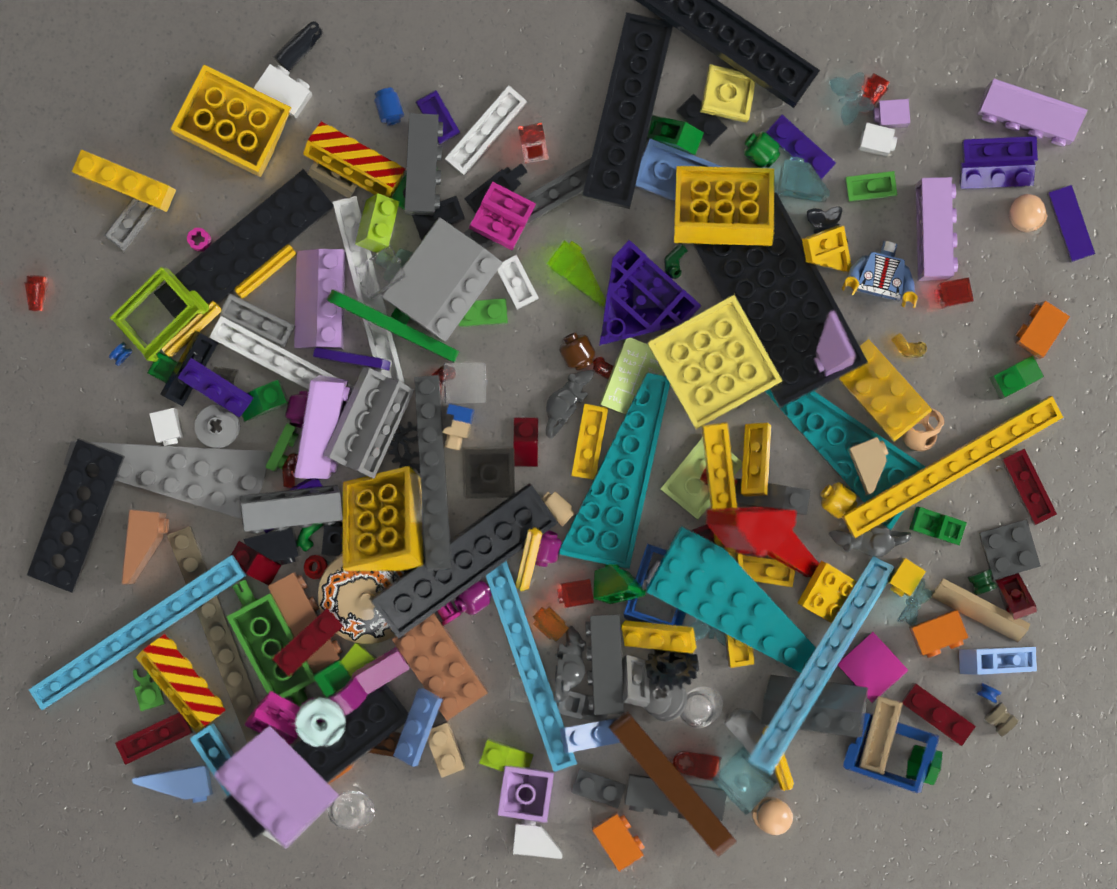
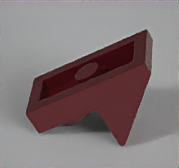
M514 418L513 467H538V418Z
M238 541L231 553L246 575L268 586L271 585L282 564L272 561L241 541Z
M1019 573L996 580L1005 610L1011 613L1014 620L1037 612L1036 604Z

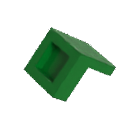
M341 660L313 676V678L327 698L345 687L350 681L351 676Z
M920 745L913 746L907 760L906 778L916 781L926 747ZM936 750L934 758L929 764L924 783L935 784L941 770L942 751Z

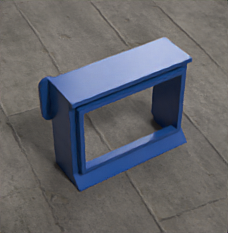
M647 544L635 578L641 586L643 585L653 552L664 556L667 550ZM638 598L628 600L624 611V618L629 621L682 626L686 616L684 611L676 608L670 623L634 611Z
M865 713L862 737H857L856 742L849 745L843 763L844 768L915 793L922 792L929 764L932 762L936 752L939 735L898 722L896 734L927 744L916 781L887 771L884 774H879L859 768L873 717V713Z

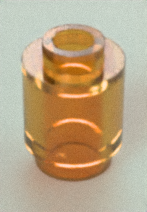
M550 606L547 609L541 607L533 616L536 620L533 625L549 640L552 638L557 642L569 629L565 624L566 621Z

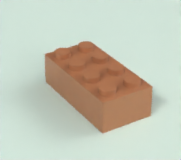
M435 613L399 639L397 636L392 639L423 687L442 698L439 710L446 721L488 694V690Z

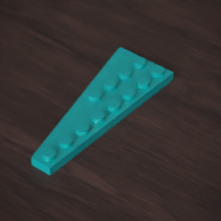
M646 372L562 542L559 551L560 555L607 565L615 564L621 568L630 569L670 383L665 376Z
M770 389L764 391L863 503L925 468L923 464L815 391L782 408L777 404ZM878 437L879 442L884 441L888 450V454L885 455L887 461L874 492L866 494L848 449ZM904 510L882 522V524L891 530Z

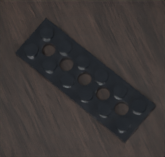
M77 439L27 576L71 593L75 591L125 458L124 455L86 440ZM90 463L96 464L99 468V474L96 477H91L87 473V466ZM81 486L89 488L91 492L89 499L84 500L79 497L78 490ZM72 509H78L82 513L80 522H73L70 519V511ZM67 531L73 535L74 540L71 545H66L62 542L61 535L63 532ZM55 554H60L64 557L65 564L63 567L59 568L53 564Z

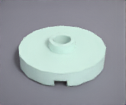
M316 698L309 700L301 706L297 713V733L304 742L312 746L332 745L340 739L344 732L345 716L343 710L337 703L329 699ZM318 718H322L325 720V722L318 723L316 720Z

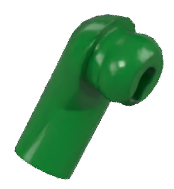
M314 523L310 527L302 528L296 541L298 547H301L304 552L313 547L314 543L309 538L324 524Z

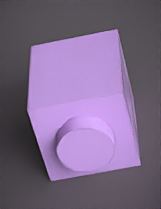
M909 99L879 101L877 108H873L874 122H878V126L886 128L908 127L910 124Z

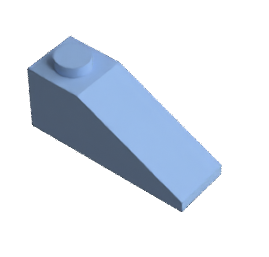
M1036 647L959 649L960 674L979 675L1037 671Z
M207 765L137 776L132 779L133 784L185 800L192 799L193 803L206 801L207 796L213 794L210 772Z

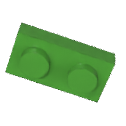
M894 171L845 178L848 202L897 196Z
M506 298L475 301L460 321L459 327L508 323Z
M286 423L266 468L277 472L279 468H284L288 460V456L285 454L289 446L294 447L299 437V434L296 433L298 428Z

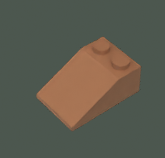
M130 510L122 584H135L163 540L164 533H168L170 520L166 518V513Z

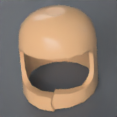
M1024 194L1016 198L1009 212L1012 225L1023 232L1036 231L1044 225L1048 217L1042 200L1032 194Z
M931 408L932 412L917 423L922 424L926 431H915L912 427L902 435L907 447L914 451H926L934 446L937 440V433L940 432L944 425V417L939 411ZM930 416L935 417L938 421V426L935 429L928 422Z
M768 796L760 798L751 808L754 823L768 834L780 835L791 827L793 822L792 811L779 798ZM770 800V801L766 802V803L760 808L759 813H758V820H757V809H758V807H759L764 801Z

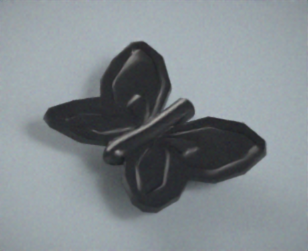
M833 207L826 212L818 208L809 209L807 211L808 221L812 226L819 227L814 229V234L837 225L841 226L837 223L841 219L842 207Z

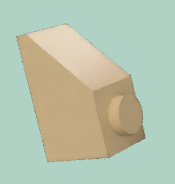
M878 437L848 449L866 494L874 492L887 461L885 455L888 454V450L884 441L879 442Z

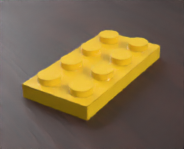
M868 339L860 345L868 364L846 374L838 380L895 442L932 412V409Z

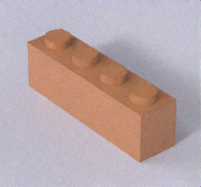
M293 572L268 586L294 637L319 616L317 610L320 609L313 596L309 598L305 590L308 588V585L302 574L298 576L296 572ZM330 638L307 662L313 673L340 660V653L343 651L336 639L332 641Z

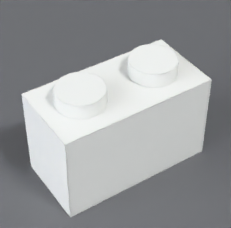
M269 64L254 89L292 108L290 115L297 119L312 97L311 91L308 90L310 86L299 78L296 81L288 76L290 72L282 66L277 65L275 68Z

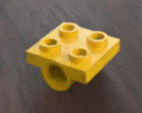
M821 560L797 603L832 623L857 581Z

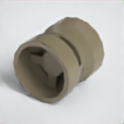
M1002 702L992 708L984 717L989 724H993L996 727V732L1001 737L1011 731L1019 722L1015 715L1007 712V707Z

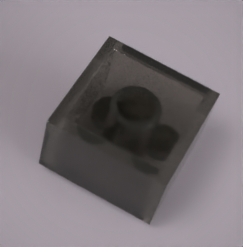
M512 446L462 447L463 496L466 499L509 498L515 494L514 448Z

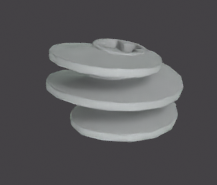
M219 404L204 408L197 415L195 421V433L198 439L204 445L212 448L228 446L235 440L240 431L238 416ZM221 420L222 422L220 426L222 427V430H216L214 433L213 430L215 427L212 425L213 422H219Z
M649 679L650 703L644 707L645 710L657 720L664 722L674 720L680 716L687 704V693L683 685L682 689L674 686L673 690H669L667 685L660 689L659 682L653 685L651 679Z

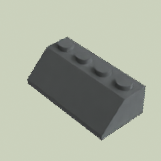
M779 675L770 676L763 701L761 724L770 725L798 678ZM827 682L799 729L862 737L868 687Z

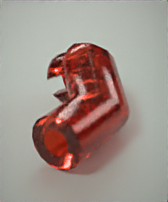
M295 452L289 454L282 468L283 487L286 488L295 486V467L298 460V454Z

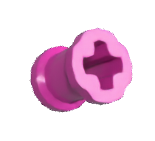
M194 228L187 235V242L195 251L203 252L212 244L211 236L202 228ZM201 234L205 241L200 242L198 246L194 238H199Z
M451 601L437 611L443 620V626L461 615V612L455 609Z

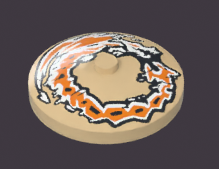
M342 553L327 566L321 577L318 589L320 612L322 613L328 608L343 625L336 634L351 642L375 644L396 636L369 598L409 569L401 571L343 570Z

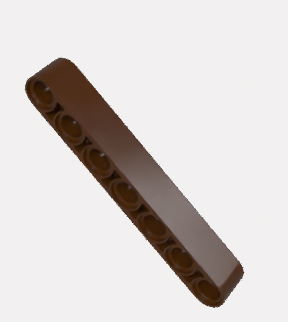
M628 711L608 726L718 858L737 842Z

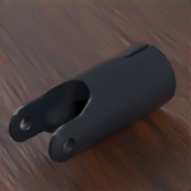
M315 21L310 22L273 56L287 71H290L322 36L323 31L319 24Z

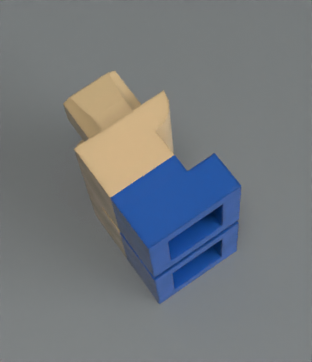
M449 404L447 414L454 415L452 426L445 428L442 432L447 434L446 448L460 450L463 438H469L474 409Z

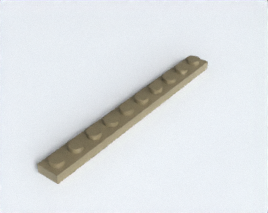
M191 526L167 535L186 585L208 571ZM218 595L198 607L196 612L248 744L260 734L244 726L250 714L259 704Z

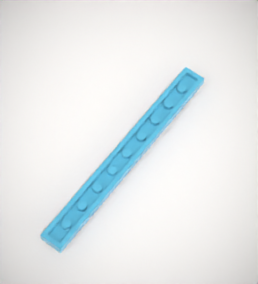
M233 555L229 556L30 688L29 692L40 709H46L245 577L246 574Z
M874 556L872 557L749 757L748 761L750 764L771 775L895 572L894 566Z
M505 561L487 574L486 578L551 766L555 772L575 765L577 761L573 752L564 753L560 729L565 727L557 704L554 701V695L508 563Z

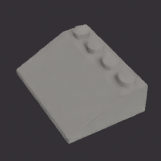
M439 217L381 297L436 338L446 342L503 262Z

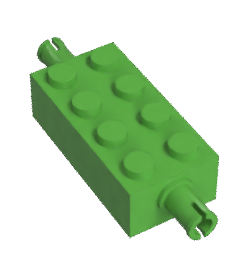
M245 579L239 582V584L232 586L242 606L240 610L227 616V619L266 693L268 694L271 691L282 698L291 697L294 704L301 707V704L308 700L304 691L306 689L305 686L315 682L313 676L316 673H313L306 661L288 677L272 660L295 637L272 594L270 593L259 600L258 598L255 599Z

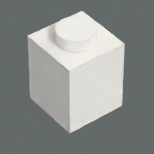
M866 123L858 150L887 157L890 151L894 152L897 137H894L895 130Z
M171 408L150 413L157 443L170 446L177 444V439L183 438L177 409Z

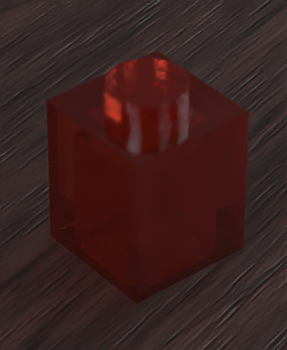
M542 123L518 127L525 164L549 159Z
M969 277L939 283L937 285L938 289L934 290L936 303H941L942 309L970 304L974 301Z
M590 579L561 583L562 588L557 589L559 604L564 603L565 608L594 603Z

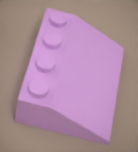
M270 726L236 753L214 774L218 782L285 849L339 797Z

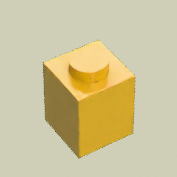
M902 558L888 581V584L891 585L890 590L900 597L904 594L911 596L926 571L910 560Z

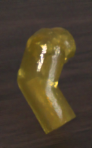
M901 332L891 339L904 357L920 358L927 352V345L924 342H907Z

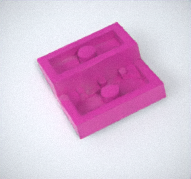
M492 182L469 229L513 251L536 203Z
M874 632L866 637L837 665L855 686L868 687L867 699L871 703H874L878 696L885 693L908 672V669Z
M270 691L250 714L244 726L258 733H262L270 726L290 745L298 737L296 716L301 707Z

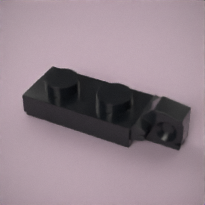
M522 163L512 171L509 167H506L504 170L501 169L465 197L464 200L476 214L492 182L514 192L521 185L519 179L527 173V169Z

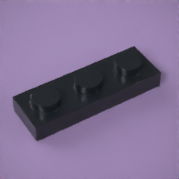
M195 331L160 395L183 407L193 388L178 379L179 374L190 358L206 366L218 342Z

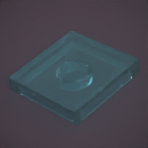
M743 746L712 780L747 815L777 781L769 773L749 763L748 759L751 754Z

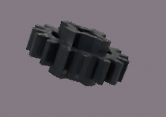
M408 421V428L399 425L401 432L399 434L395 432V441L390 443L393 449L388 451V454H395L396 457L392 462H400L399 468L410 466L412 469L416 468L420 474V463H410L413 458L419 457V453L414 451L411 454V448L405 443V441L415 444L418 441V434L416 437L411 438L404 436L408 432L418 431L417 424L413 426L411 421ZM399 443L404 445L405 453L402 458L398 450Z
M654 649V654L649 653L648 660L645 661L647 677L651 678L653 685L659 682L660 689H663L665 685L669 686V690H673L674 686L682 689V684L690 685L691 678L696 679L697 672L699 671L698 656L693 653Z

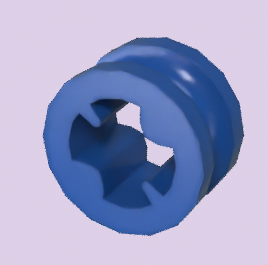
M122 342L111 352L109 358L111 360L115 359V364L119 366L131 355L133 350L131 348L127 349L126 343Z
M981 683L982 690L977 691L976 694L997 704L996 697L1001 695L1002 692Z

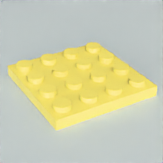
M734 295L648 342L652 353L695 429L782 382L781 377Z

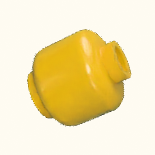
M841 482L826 485L820 494L823 497L821 500L822 508L835 518H842V515L856 508L858 504L855 492Z

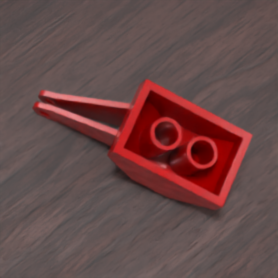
M765 506L706 510V524L725 548L735 549V553L750 554L751 551L753 556L767 555L804 577L812 578L819 562L792 530L796 525V510Z

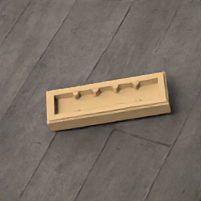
M878 696L859 768L879 774L885 773L903 705L902 702Z

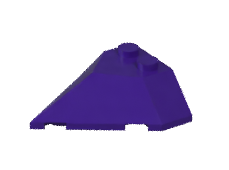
M628 240L612 259L599 345L679 326L688 321L702 305L650 260L634 243Z

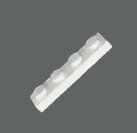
M508 86L448 154L445 160L464 176L527 104V101Z

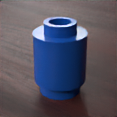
M391 87L377 91L374 101L381 123H387L388 126L401 122L400 118L404 116L397 92H394V89Z

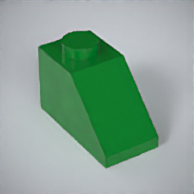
M652 115L647 139H652L686 153L696 155L704 132L684 121Z
M1032 355L989 377L999 398L1003 399L1043 378L1044 375Z
M275 380L248 392L247 394L252 396L253 399L243 412L242 418L244 422H247L288 405L289 400L281 381Z
M608 564L605 565V568L594 571L593 599L614 604L646 596V591L631 573L619 569L618 565Z

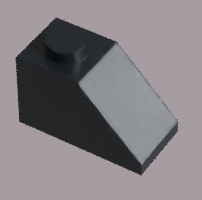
M294 527L244 539V543L274 562L281 561L282 565L296 562L295 557L301 556L296 542L297 538Z

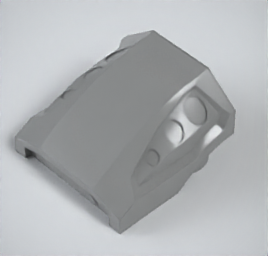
M736 708L729 714L724 723L749 753L752 754L763 736L762 731L765 725L761 724V720L753 711Z

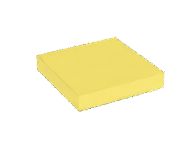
M710 64L708 66L700 112L747 123L751 111L755 82L740 71Z

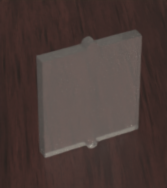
M391 245L355 268L361 280L360 285L365 288L371 300L406 277L400 264L401 259L396 256Z
M444 363V381L442 385L444 386L445 404L486 403V385L488 384L486 380V363Z

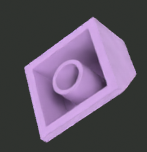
M505 766L498 815L547 823L554 771Z

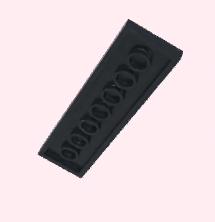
M635 0L792 108H795L820 72L818 68L718 0Z
M626 12L582 195L583 199L627 209L631 207L673 26L666 21Z
M302 169L175 274V276L189 292L196 291L207 304L211 301L219 304L229 293L231 294L236 286L284 246L290 245L330 212L334 205L313 179L307 175V172ZM167 282L154 292L155 296L174 318L187 307V304Z
M528 483L450 540L452 569L427 571L425 558L423 559V566L409 569L369 599L399 639L524 548L529 529L537 528L543 535L558 524V522L534 487Z
M384 684L369 693L359 707L345 715L344 732L335 743L329 746L319 745L317 747L301 740L292 749L328 784L403 726L409 713L389 687ZM231 794L224 799L226 805L253 840L267 831Z

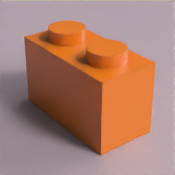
M1047 301L1042 302L1040 305L1038 303L1034 305L1029 313V316L1032 318L1027 325L1023 323L1015 335L1018 337L1015 344L1038 359L1044 358L1070 318L1069 315Z
M952 610L909 627L919 654L922 656L927 655V658L940 654V649L949 646L950 649L959 647L964 644V639L969 638L958 610Z
M615 812L592 827V830L620 872L644 856L642 849L645 846L638 835L633 837L628 829L632 826L625 815L619 816Z

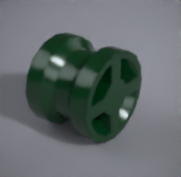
M991 569L968 577L969 582L973 583V593L975 595H980L997 588L996 583L991 579Z

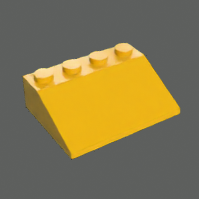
M203 65L171 127V131L175 136L261 177L274 152L292 108L215 69Z
M676 167L674 243L772 246L774 232V168Z
M410 466L377 473L374 479L365 476L344 481L343 570L401 571L423 566L421 477Z

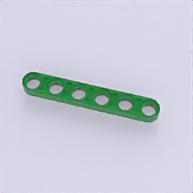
M332 289L327 298L328 302L455 363L460 351Z

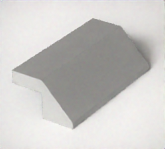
M363 366L323 455L374 479L414 389L400 381L388 378L369 367Z

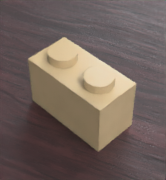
M449 721L433 726L427 741L441 778L465 769L466 766Z

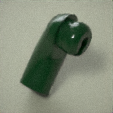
M681 243L664 258L665 273L673 279L681 276L682 270L680 269L679 260L688 252Z

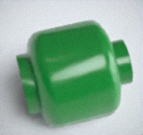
M764 131L758 134L751 133L744 141L746 145L744 155L759 168L764 166L770 167L780 156V152H778L779 144Z

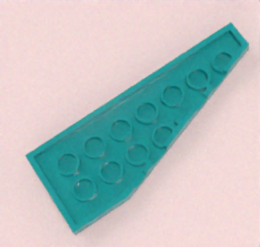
M680 526L645 591L802 673L816 650L813 643L724 548Z

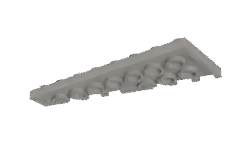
M77 441L70 442L64 465L68 466ZM91 442L125 456L116 481L242 519L240 496L260 494L268 469L266 465L272 454L268 451ZM90 463L87 466V472L98 475L99 468L96 464Z

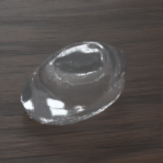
M702 686L687 693V704L680 715L681 720L691 728L700 729L710 725L717 720L722 712L723 701L721 695L711 687Z
M347 790L338 792L339 797L327 808L330 821L343 829L362 828L371 822L375 814L372 800L366 794L359 791Z

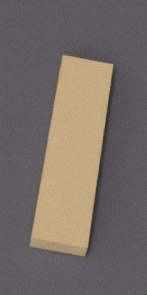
M944 578L932 594V598L1016 642L1022 639L1030 627V623L1020 618L1014 620L1011 613Z

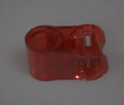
M680 751L674 756L673 765L680 773L696 776L701 779L718 781L722 757L705 753ZM685 756H687V760L691 761V764L686 765L685 769H683V766L679 764V760H684Z

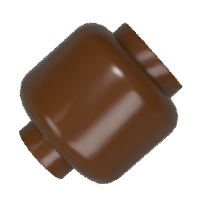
M574 332L563 338L564 343L560 346L559 351L568 367L580 370L593 363L592 359L595 356V350L588 336L577 335Z

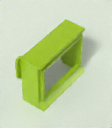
M160 267L110 319L115 322L120 330L141 351L147 361L156 362L159 359L156 354L197 313L204 315L208 312L209 305L196 291L189 292L169 269ZM165 280L187 304V307L147 345L125 319Z

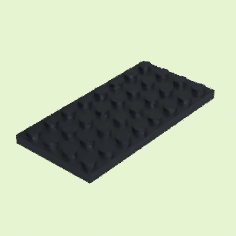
M777 192L774 193L772 246L692 243L722 300L724 301L733 295L736 297L781 377L782 382L770 388L780 408L868 364L815 264L806 263L802 239ZM835 311L855 354L853 365L825 376L823 371H818L814 358H816V350L829 313Z

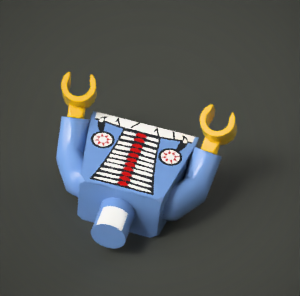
M883 241L880 253L871 252L868 256H862L854 263L841 287L843 291L846 286L853 289L852 295L859 291L895 301L902 299V307H905L906 301L912 302L913 308H915L918 299L910 269L905 265V260L895 257L897 244L889 241Z

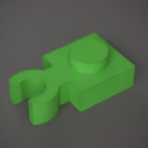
M138 669L133 670L134 678L141 685L134 688L140 710L144 711L166 704L161 688L156 682L151 681L152 677L147 672L145 677H141Z

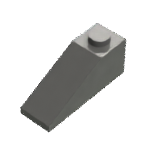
M736 478L735 493L737 503L757 507L796 510V514H807L811 490L768 483L767 496L744 497L741 494L742 479Z

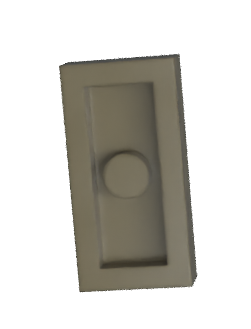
M317 162L313 163L307 174L349 199L359 187Z

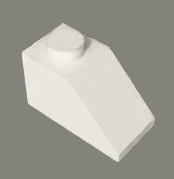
M526 819L516 822L513 854L562 859V850L541 824H536V821Z

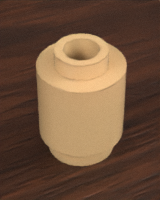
M556 491L553 494L547 492L542 498L558 524L562 527L575 513L571 509L572 506Z

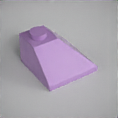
M835 311L829 313L816 350V358H814L818 371H823L825 376L853 365L855 354Z

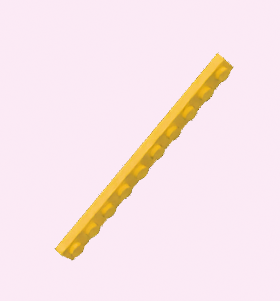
M1048 396L842 515V518L852 537L856 538L1064 417L1053 396Z
M728 423L702 425L711 509L737 508ZM714 534L715 544L724 548L744 569L742 554L735 553V549L725 548ZM725 634L729 667L753 665V648Z

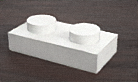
M515 255L503 261L497 272L516 309L518 310L538 300L539 298L518 256Z

